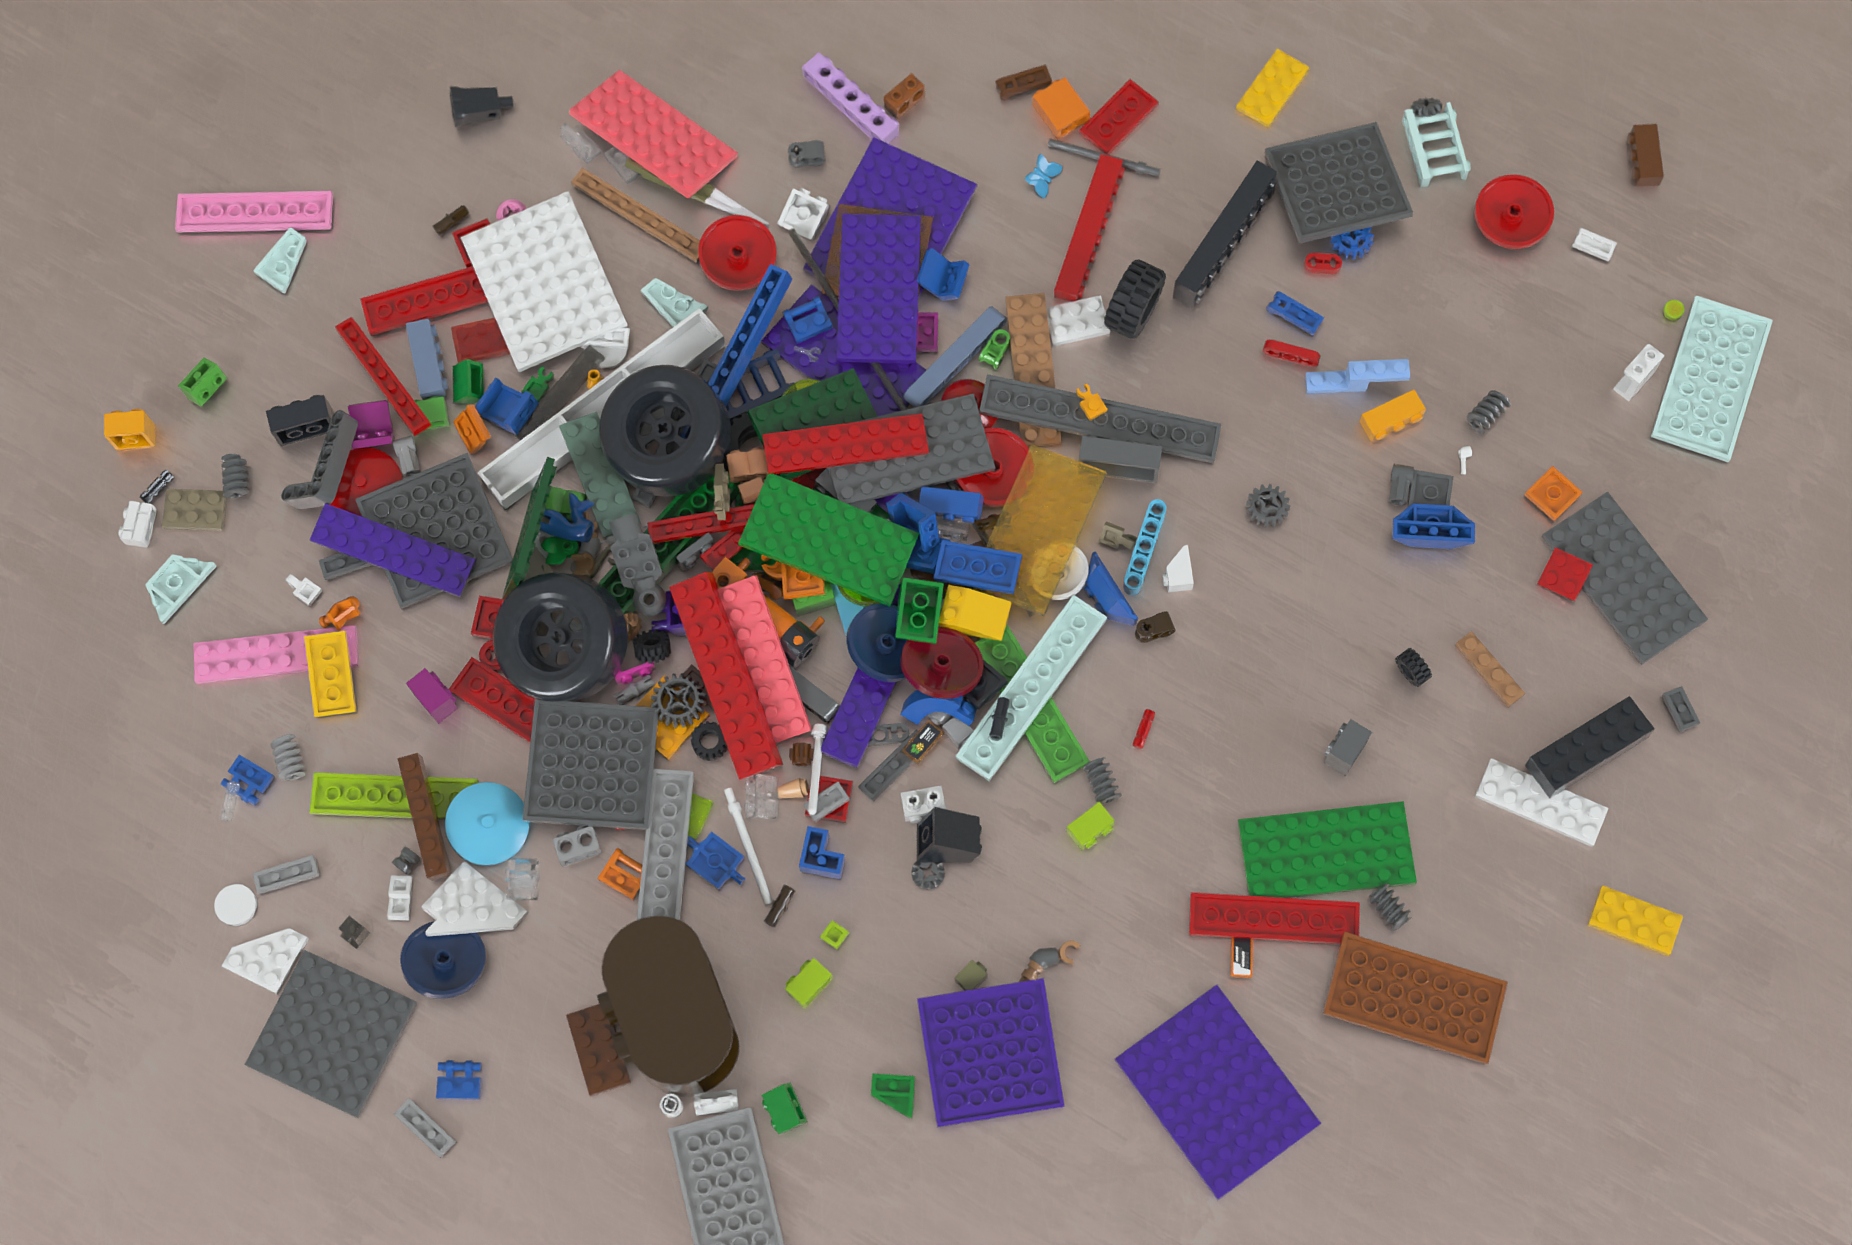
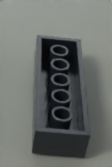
M1629 696L1532 755L1525 766L1550 799L1649 738L1655 728Z

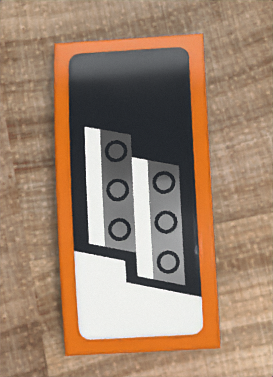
M1231 938L1230 977L1252 978L1253 939Z

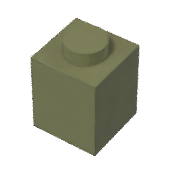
M971 960L954 978L955 982L964 991L977 989L987 979V969L979 961L975 963Z

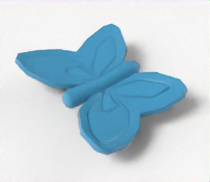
M1039 154L1037 168L1035 167L1034 172H1030L1025 177V181L1034 185L1036 193L1040 197L1045 198L1048 194L1047 182H1051L1049 177L1060 174L1063 167L1058 163H1048L1046 158Z

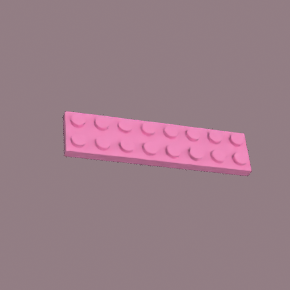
M332 191L178 194L175 230L177 232L288 230L290 227L294 230L331 229L333 193Z
M351 625L342 626L339 630L333 627L193 643L195 683L201 684L308 672L304 636L346 631L351 667L358 666L357 627Z

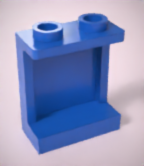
M495 378L481 399L478 400L475 408L482 419L518 435L539 403L531 393L525 391L523 394L504 385L500 379Z
M899 493L887 503L889 520L918 532L924 552H928L940 542L935 512L903 493Z

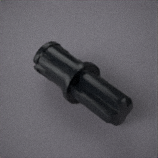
M999 697L997 700L995 714L992 715V727L989 736L992 738L1002 739L1004 725L1008 721L1006 717L1010 703L1008 698Z

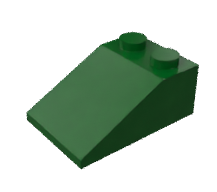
M903 577L899 590L895 638L936 644L944 583Z

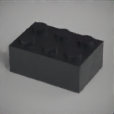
M314 395L310 399L296 400L289 405L274 406L271 410L266 411L271 434L281 447L327 434L334 412L324 395Z

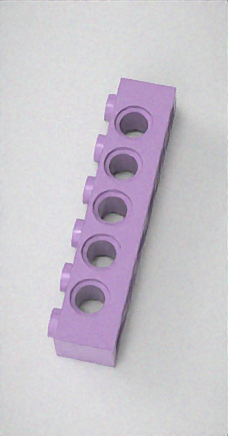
M818 52L802 66L803 76L871 139L874 137L889 144L899 135V124L896 119L889 117L880 105L872 102L871 97L866 92L860 91L858 85L853 80H848L840 68L836 69L827 56L823 57ZM863 110L869 111L867 113H862ZM877 122L883 123L881 125H875V123Z

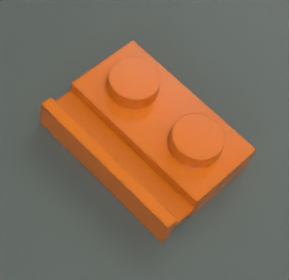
M473 404L467 405V409L463 410L453 421L470 454H476L486 443V440L491 438Z

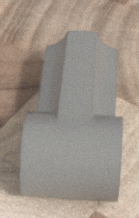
M413 436L394 440V450L400 460L404 477H410L421 472Z

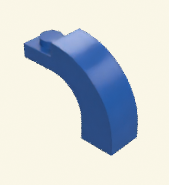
M916 690L904 701L900 715L918 725L926 715L933 712H944L970 726L974 721L977 709L969 702L962 700L963 696L941 699L931 697Z

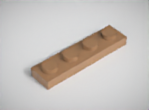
M1472 631L1455 644L1457 649L1508 708L1525 695V692Z

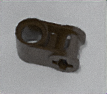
M1160 612L1152 617L1140 620L1137 623L1135 638L1141 643H1147L1173 634L1176 629L1169 612Z

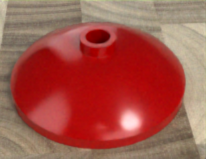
M973 379L955 381L946 388L941 401L974 394L978 410L980 411L985 384ZM980 414L984 429L991 428L995 424L997 417Z

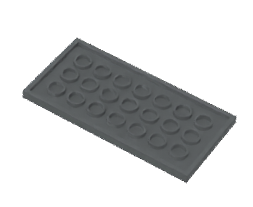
M974 394L861 420L868 421L923 414L929 453L828 467L837 500L853 505L919 489L921 486H932L995 470Z
M1606 492L1542 535V538L1552 551L1556 547L1593 564L1582 589L1641 665L1708 620L1609 492Z

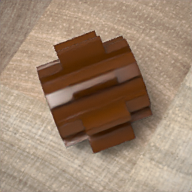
M805 742L793 743V748L789 749V758L792 761V765L799 767L811 765L814 754L811 744Z

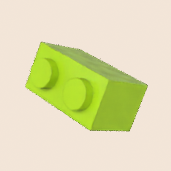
M1098 802L1066 827V832L1081 850L1085 847L1090 849L1098 842L1097 838L1101 835L1105 837L1114 830L1115 820L1103 805Z
M815 958L811 961H805L800 967L801 972L796 977L794 975L790 977L785 984L787 986L785 988L786 993L804 1009L833 979V975Z

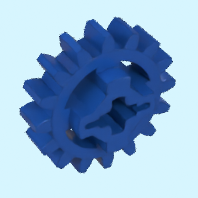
M1368 227L1332 236L1330 242L1334 244L1333 250L1338 249L1339 256L1345 254V259L1352 256V259L1355 260L1356 255L1363 258L1364 252L1368 254L1369 247L1373 245L1374 234H1369L1372 228Z

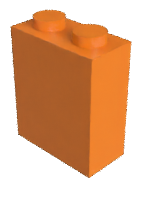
M1065 77L1061 80H1055L1049 87L1044 90L1040 89L1033 95L1034 108L1057 140L1087 123L1090 119L1089 109Z

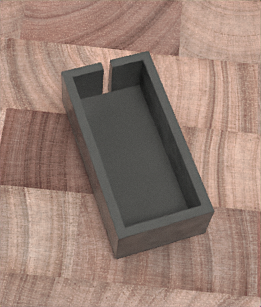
M1095 435L1082 436L1078 473L1157 483L1162 446H1158L1155 443L1140 444L1134 440L1118 441V439L1113 437L1103 439Z

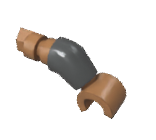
M1067 941L1059 950L1056 947L1039 948L1030 956L1029 968L1024 969L1019 982L1037 979L1036 975L1038 973L1041 974L1043 969L1046 970L1047 967L1058 964L1059 960L1067 965L1074 964L1073 959L1066 957L1065 949L1067 947L1077 949L1081 945L1076 941Z

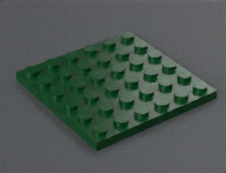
M546 458L533 487L502 599H505L516 586L521 584L528 573L529 560L531 555H533L536 545L534 541L539 534L540 522L546 509L545 503L552 487L550 484L554 479L557 469L556 466H553L555 461L553 458Z

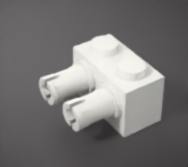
M942 786L901 793L905 821H910V823L920 822L934 807L946 809Z

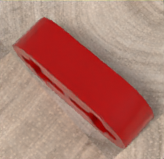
M1310 253L1306 256L1304 268L1308 272L1321 274H1336L1340 271L1342 265L1340 256L1326 253ZM1311 260H1315V266H1312ZM1331 261H1334L1335 267H1331Z

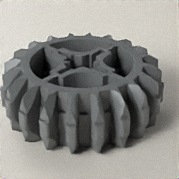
M673 673V679L669 680L665 676L666 682L659 681L658 685L660 688L653 689L656 695L651 696V699L655 701L651 706L657 708L654 714L660 715L659 721L665 720L666 726L673 722L674 728L678 727V723H681L682 728H685V722L688 721L690 725H693L692 718L700 719L697 713H704L702 707L706 706L707 703L703 699L707 696L706 693L702 692L704 690L703 686H698L699 681L697 679L692 681L691 675L685 679L684 673H681L679 678H677L676 674ZM675 687H686L679 691H675L672 689ZM694 692L695 702L691 708L687 700L690 698V694ZM665 694H667L670 698V702L667 704L668 707L666 709L663 708V698ZM674 697L676 699L678 698L679 700L682 699L683 703H680L678 701L676 702ZM679 710H682V711L686 712V713H684V714H679V715H675V714H674L675 712H677V711H679Z

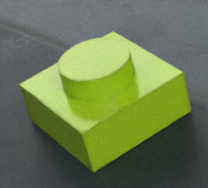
M831 920L821 934L820 939L838 950L848 936L849 931Z

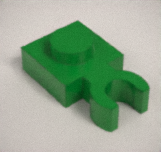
M544 367L539 369L538 378L532 376L521 391L523 394L525 391L531 393L538 403H540L549 390V385L546 383L554 379L553 372H550L548 376H543L546 371Z

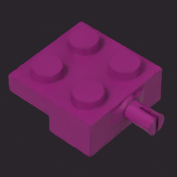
M918 312L916 352H938V313Z

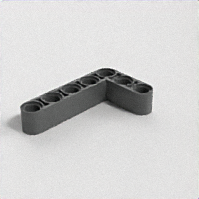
M342 410L334 413L311 482L286 486L281 494L283 501L299 510L322 507L325 503L331 504L333 502L358 427L356 419Z

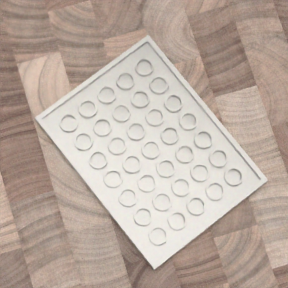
M568 191L461 237L518 372L605 336V334L612 333L619 328L628 326Z

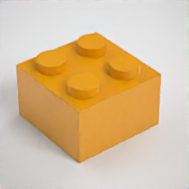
M132 409L128 412L112 411L111 413L104 414V436L115 450L155 447V424L147 413L141 409Z

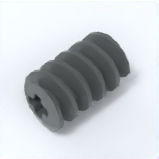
M1495 390L1489 391L1488 396H1485L1478 403L1477 407H1474L1472 412L1468 413V423L1479 434H1484V428L1489 429V423L1494 424L1495 418H1500V412L1504 413L1506 411L1505 407L1511 406L1508 398L1502 393Z
M238 454L222 456L223 497L238 498L247 495L249 491L244 488L248 486V482L243 481L248 479V475L243 474L247 472V467L243 466L247 464V460L241 459V456Z
M1106 757L1088 762L1083 767L1084 771L1088 772L1086 775L1087 779L1091 780L1089 785L1094 787L1092 792L1097 795L1095 800L1096 802H1101V804L1112 802L1122 796L1121 793L1115 794L1114 792L1119 786L1111 785L1116 779L1108 777L1113 771L1105 770L1110 766L1109 763L1102 762Z
M1386 883L1369 896H1372L1370 904L1378 903L1375 910L1383 909L1380 914L1381 918L1388 916L1385 923H1394L1391 930L1395 931L1411 919L1407 917L1411 911L1402 910L1405 903L1397 904L1400 897L1392 898L1394 890L1387 891L1389 883Z

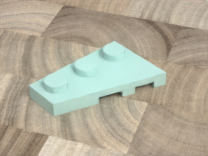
M290 227L253 270L254 273L285 294L307 242L306 238Z
M657 278L641 289V293L672 327L699 308L703 313L709 310L707 305L701 304L693 300L692 297L676 291L675 288Z

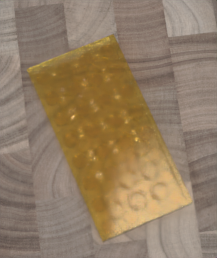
M1032 444L985 547L1022 554L1014 594L974 587L969 588L1010 601L1012 605L1045 616L1107 475L1106 471Z

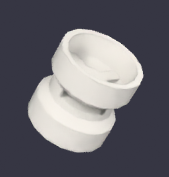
M667 1094L660 1101V1109L667 1117L675 1118L682 1113L683 1103L675 1094Z

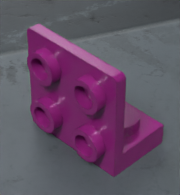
M387 400L351 404L348 406L349 415L358 421L352 449L393 443L394 433Z

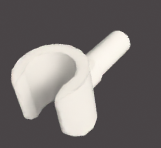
M1470 446L1462 447L1458 452L1461 459V475H1466V458L1472 457Z

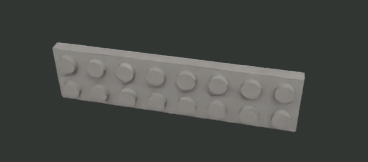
M653 769L649 823L645 835L637 920L652 916H666L680 920L694 771Z

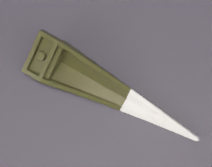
M630 157L625 161V167L642 174V178L676 191ZM706 183L691 196L694 199L731 214L752 217L769 228L768 222L742 207L709 183Z

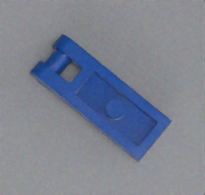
M1279 291L1273 296L1274 300L1269 302L1266 307L1270 313L1279 315L1311 335L1315 334L1324 320L1323 316ZM1280 303L1285 304L1284 308L1279 306Z

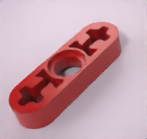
M1271 339L1266 340L1263 347V352L1269 356L1311 367L1318 366L1321 357L1320 353L1314 350Z

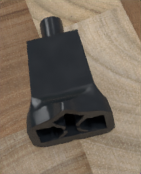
M450 86V103L455 127L473 122L500 119L501 108L514 107L513 97H498L497 87L460 88L458 86Z

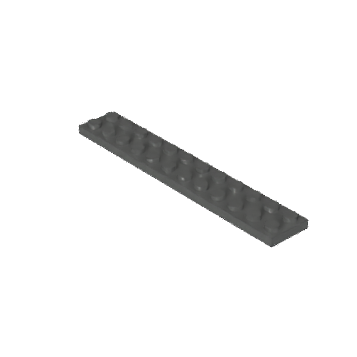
M987 374L979 414L1082 436L1095 435L1103 439L1113 437L1118 439V441L1134 440L1140 444L1155 443L1158 446H1162V453L1214 463L1221 429L1220 423L1102 399L1108 409L1107 412L1089 421L1079 405L1083 399L1077 393Z

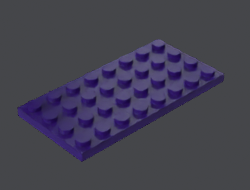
M842 215L837 362L916 363L919 286L917 278L919 275L921 215Z
M812 284L789 310L810 302L814 297L819 296L833 328L800 343H796L783 316L761 340L762 344L769 350L774 351L778 349L781 359L813 383L823 381L854 368L877 416L905 410L910 403L903 399L904 394L926 371L917 362H837L839 304ZM813 308L807 312H804L800 315L793 317L792 319L793 321H797L801 318L818 312L817 308Z

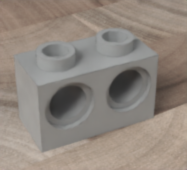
M580 826L575 832H563L558 834L557 838L552 839L562 867L602 853L593 826ZM591 837L592 840L588 845H583V838ZM565 844H572V848L568 852L562 851V847Z

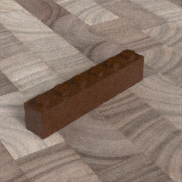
M415 753L397 758L426 877L434 881L451 876L452 873L423 757Z

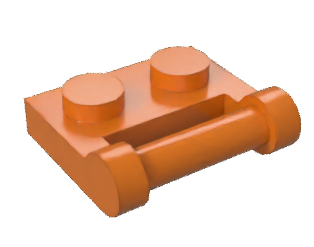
M617 848L597 879L634 901L640 891L641 875L637 878L615 864L621 861L639 873H642V864L623 854V851Z

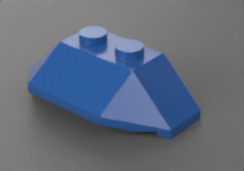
M1413 503L1393 518L1392 539L1409 547L1453 549L1475 543V523L1469 520L1455 506Z
M1096 551L1093 552L1089 563L1088 579L1084 587L1088 598H1093L1096 603L1094 604L1095 609L1105 615L1108 620L1132 626L1136 625L1138 621L1137 615Z

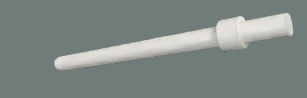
M727 788L724 792L729 803V812L731 815L733 814L765 906L770 905L773 901L742 818L740 803L736 801L732 788Z

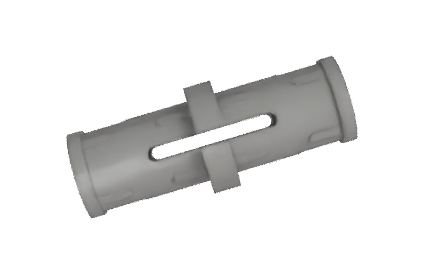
M648 674L635 683H629L628 687L613 695L619 705H622L635 696L636 698L639 697L640 693L651 688L655 683Z

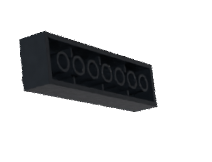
M1258 160L1255 162L1176 279L1173 298L1192 309L1196 303L1200 304L1202 302L1206 288L1210 289L1212 287L1215 275L1222 272L1225 267V260L1227 258L1230 259L1234 254L1235 245L1243 241L1246 235L1244 233L1245 230L1253 226L1256 220L1254 217L1257 213L1260 214L1263 211L1266 199H1271L1276 190L1274 187L1278 181L1276 179V170Z

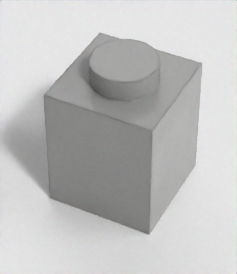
M955 717L943 725V732L958 749L965 744L973 733V729Z

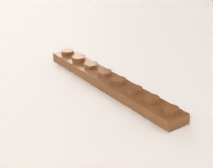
M581 168L571 181L572 186L698 263L699 239L584 168Z

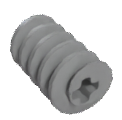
M293 734L283 735L271 742V748L274 749L272 752L275 756L274 761L278 764L276 768L280 772L278 776L282 780H295L306 775L305 772H299L304 765L297 764L302 758L295 757L300 750L293 749V747L298 745L296 741L291 742L296 737Z

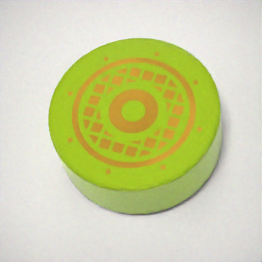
M1678 300L1668 301L1663 308L1664 316L1672 321L1680 319L1684 313V305Z

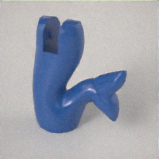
M569 493V505L573 524L559 512L545 509L543 517L550 519L549 524L540 522L541 527L539 531L567 540L587 543L591 540L594 524L583 516V512L593 506V502L587 500L580 501L576 495Z

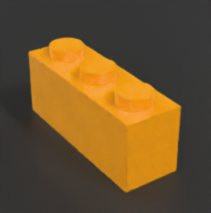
M1411 390L1361 414L1359 422L1370 441L1375 439L1381 440L1389 432H1398L1410 422L1414 424L1422 420L1426 408L1416 391Z

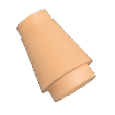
M797 778L777 787L780 799L804 798L805 795L809 794L806 778Z

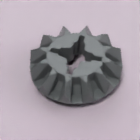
M1434 98L1418 99V101L1413 102L1411 109L1418 116L1429 117L1442 110V103Z
M916 861L913 864L911 874L916 885L923 889H933L942 883L945 870L942 863ZM932 865L934 875H928L924 880L925 873L922 869H928Z

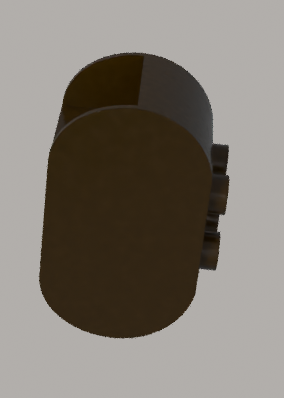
M666 916L642 918L622 928L610 941L602 961V979L607 991L597 995L605 1019L609 1020L611 1026L619 1023L621 1031L611 1035L619 1058L623 1059L625 1066L634 1063L645 1078L664 1093L675 1094L680 1097H690L712 1090L721 1084L734 1069L739 1057L740 1044L709 957L697 934L689 925L681 920Z

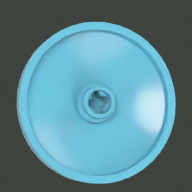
M483 782L465 788L452 800L446 813L445 832L448 842L461 858L476 865L490 866L509 860L521 849L529 830V822H523L522 820L523 801L513 790L498 783Z

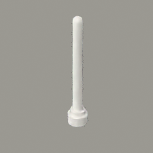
M824 724L813 725L811 732L815 740L808 812L811 815H814L817 811L822 757L821 746L828 733V727Z

